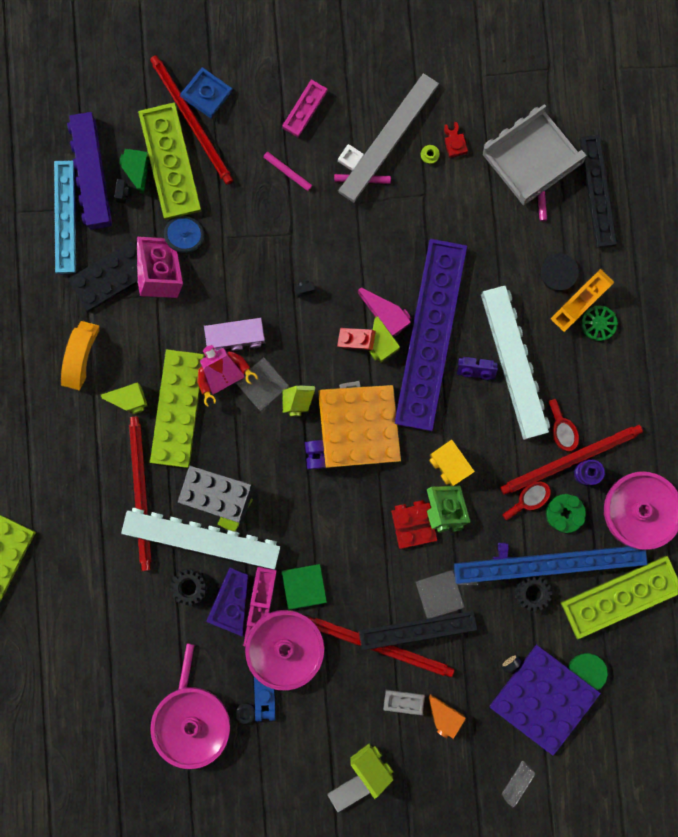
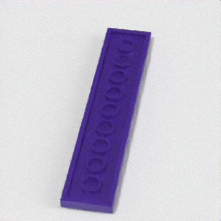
M435 239L429 240L394 424L431 432L433 430L466 255V245Z

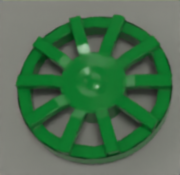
M605 306L591 307L584 313L581 320L584 334L594 341L609 339L615 333L618 325L615 313ZM598 309L603 310L601 316H599ZM594 310L596 317H594L589 312ZM607 311L610 315L605 318L604 315ZM586 316H589L592 321H585ZM609 318H613V322H607ZM585 324H591V328L587 330ZM607 325H614L613 330L608 328ZM604 329L610 333L608 336H605ZM595 330L594 336L588 332ZM601 331L603 338H597L598 332Z

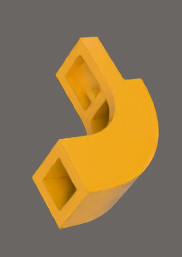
M600 269L550 319L565 332L614 281Z
M81 321L78 327L73 329L64 354L61 386L76 390L81 389L86 379L88 355L99 332V325Z

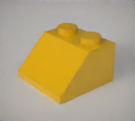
M450 440L430 454V463L435 469H440L442 472L440 476L446 485L454 486L475 472L453 440Z

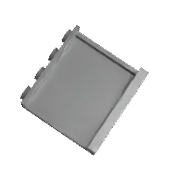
M545 104L540 108H534L529 113V116L520 118L512 128L504 129L495 140L490 139L484 145L483 156L523 206L583 164L587 156L582 150L578 152L545 112Z

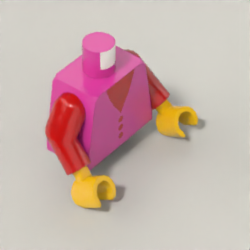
M213 345L204 348L203 352L206 357L200 361L201 367L198 369L197 382L202 395H205L204 404L207 407V398H212L214 404L216 402L215 397L210 395V392L212 394L219 392L245 377L244 374H246V381L249 384H252L249 381L251 374L258 380L257 374L251 373V368L242 356L232 351L227 352L224 348L216 351Z

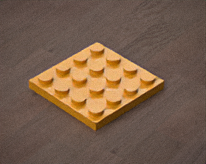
M393 385L324 389L318 391L326 468L401 461L397 424H394L396 409Z

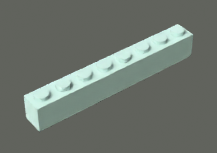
M506 286L483 291L481 294L523 440L549 432L550 424L548 418H544L542 411L544 410V404L537 394L539 392L537 381H533V366L531 362L528 363L526 357L528 350L521 340V337H523L522 329L520 326H517L515 320L517 319V312L510 303L512 301L511 292L506 289Z
M136 508L126 512L121 534L275 569L280 546L276 545V541L266 539L264 543L257 541L258 537L251 535L243 538L239 537L238 532L230 530L226 534L220 532V528L209 526L208 529L200 528V523L190 521L189 525L183 524L182 519L175 517L166 520L162 519V514L153 512L149 516L143 514L144 510Z

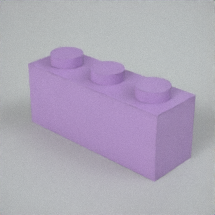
M261 318L204 326L206 345H213L216 351L223 348H231V351L242 350L243 346L258 348L261 347V344L265 343Z

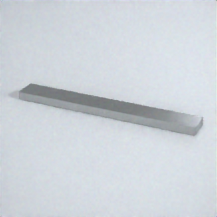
M424 73L340 187L338 193L353 203L356 201L438 87V82Z

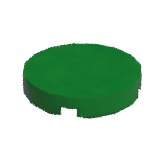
M591 653L575 656L569 663L568 669L596 690L601 689L606 683L608 676L607 667L597 655Z

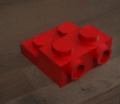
M425 500L413 502L414 506L406 507V504L394 506L395 510L391 511L399 549L437 541L435 529L431 528L427 510L431 509L430 503L425 504Z

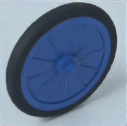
M179 216L167 223L164 229V238L171 249L181 253H189L201 246L204 240V231L200 223L195 219Z

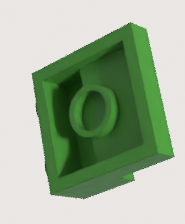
M441 486L427 489L431 509L427 510L432 529H437L438 532L448 531L449 528H452V531H459L464 529V525L470 523L460 486Z

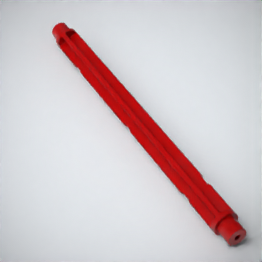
M157 55L151 57L150 61L153 64V68L157 71L218 171L220 178L224 180L226 185L232 183L233 179L230 176V171L227 170L187 102L180 97L181 93L163 65V62L160 61Z
M130 417L131 425H129L135 507L136 509L144 510L143 514L148 515L141 424H139V417ZM138 538L142 571L151 570L150 540Z
M637 425L622 430L611 437L602 439L507 482L506 485L501 486L500 489L503 495L509 492L513 493L531 483L562 471L575 463L582 462L637 437L638 434L643 433L642 427Z
M308 617L320 632L361 646L359 633L318 618ZM396 646L370 649L442 676L452 677L454 669L447 667L446 664Z

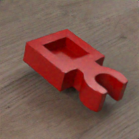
M454 122V130L452 131L448 129L447 124L444 127L445 134L449 136L444 140L449 158L467 154L468 152L464 135L457 134L459 129L457 122Z

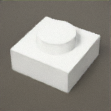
M348 144L338 158V162L353 171L364 154Z

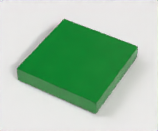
M320 564L282 571L288 610L327 603Z

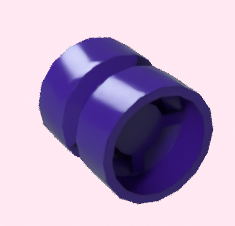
M323 440L305 442L306 454L309 455L306 459L307 470L326 468ZM317 454H321L320 459H317Z
M596 460L582 461L578 463L574 470L576 481L582 485L600 483L605 475L603 465Z

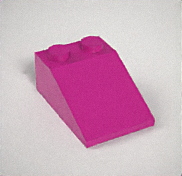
M137 237V272L140 296L178 298L183 281L177 251L168 246L165 238Z

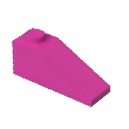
M362 287L358 290L362 300L374 316L379 317L392 337L410 326L411 317L405 309L402 311L399 306Z

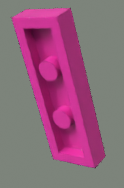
M311 79L282 125V129L299 138L327 93V88Z

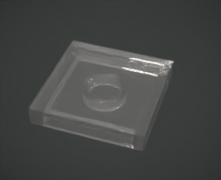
M265 358L261 359L250 369L251 373L257 374L258 380L251 374L249 381L252 384H249L246 381V374H244L245 377L235 382L260 411L283 392L282 390L289 387Z
M452 570L415 582L427 619L464 608Z
M524 761L521 762L502 792L504 799L512 807L516 806L535 775L533 769Z

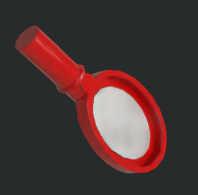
M550 400L549 404L556 420L553 425L554 440L562 450L572 451L579 442L578 431L570 420L562 417L557 400Z
M544 482L529 484L520 493L519 503L502 514L503 518L507 521L518 512H521L523 508L527 510L540 508L550 497V487Z

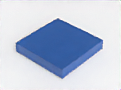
M202 67L181 92L180 97L209 118H212L232 93L233 89Z

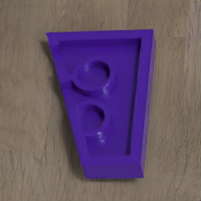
M229 567L206 620L210 624L243 636L248 579L246 573Z

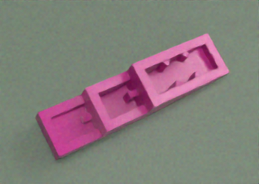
M257 567L243 646L246 645L248 634L255 623L270 612L277 570Z

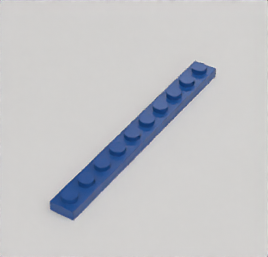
M626 546L454 563L455 583L461 584L647 565L646 550Z

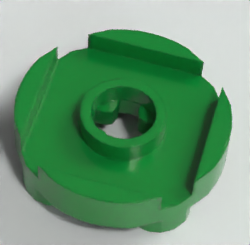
M569 494L558 495L551 500L546 509V518L549 525L560 532L570 533L576 531L585 522V507L576 496ZM563 508L571 512L568 519L565 516H561Z

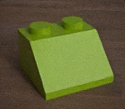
M369 743L350 758L352 768L375 799L393 781V770L387 762L385 764L380 759L382 755L376 746L372 748Z

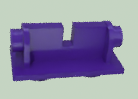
M459 358L457 375L479 377L484 380L495 379L498 370L497 363H494L493 360L480 359L479 365H476V358Z

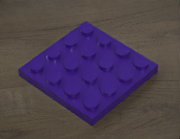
M536 644L491 703L490 708L554 756L601 693Z

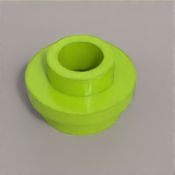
M427 145L422 149L421 159L425 163L433 164L439 159L440 153L437 147ZM431 151L434 155L428 156L427 152Z

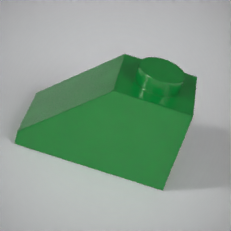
M125 149L124 154L120 156V166L139 193L144 194L150 162L149 155L144 151Z

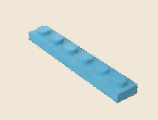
M54 161L55 273L73 274L76 273L75 168L73 161Z

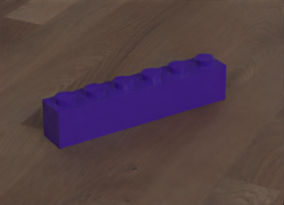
M92 112L69 115L70 122L67 123L69 133L73 137L70 145L76 157L73 159L75 170H78L79 177H76L77 187L81 189L79 202L84 208V213H82L83 224H86L90 230L111 227L112 220L96 119Z

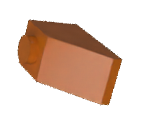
M430 694L429 702L434 723L438 729L437 733L445 738L450 736L454 739L466 719L465 716Z

